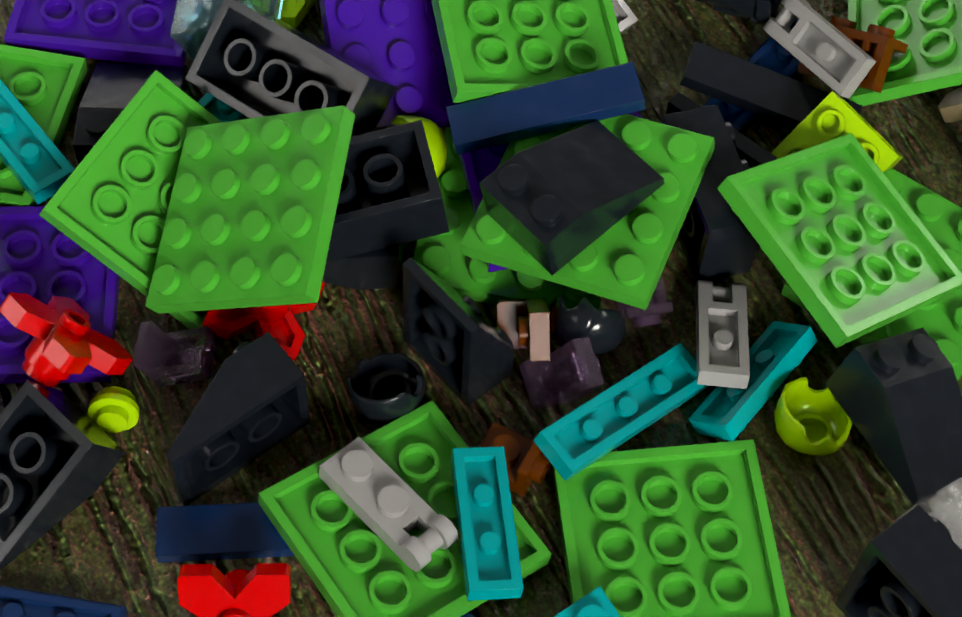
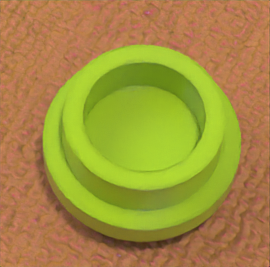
M116 386L105 387L99 390L96 396L89 402L87 415L103 431L110 433L131 429L137 424L140 413L135 396L129 390Z

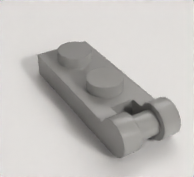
M782 0L783 8L776 18L770 17L763 29L837 94L849 99L877 61L815 11L807 1ZM798 17V18H799L798 22L796 23V25H795V26L793 27V29L791 30V29H790L791 25L794 23V21H795L796 18Z
M697 279L694 296V307L696 308L697 385L747 389L750 378L746 284L731 282L729 287L713 286L710 280Z
M357 437L319 466V477L411 570L419 572L431 562V554L438 548L447 549L458 540L459 534L454 524L446 516L437 514L360 437ZM416 526L423 532L418 538L408 534Z

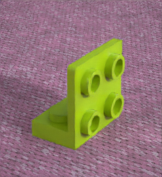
M834 91L771 152L777 158H782L852 133L883 173L893 168L903 158L846 100Z

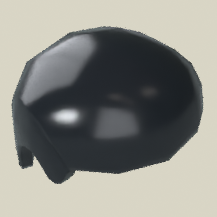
M556 297L550 304L551 335L565 352L575 356H598L612 351L623 341L626 333V321L620 311L595 309L587 298H582L576 307L569 309L563 297Z
M382 353L368 360L362 358L358 363L354 376L347 375L345 380L357 411L371 421L390 423L415 410L423 399L426 388V379L420 366L403 353Z

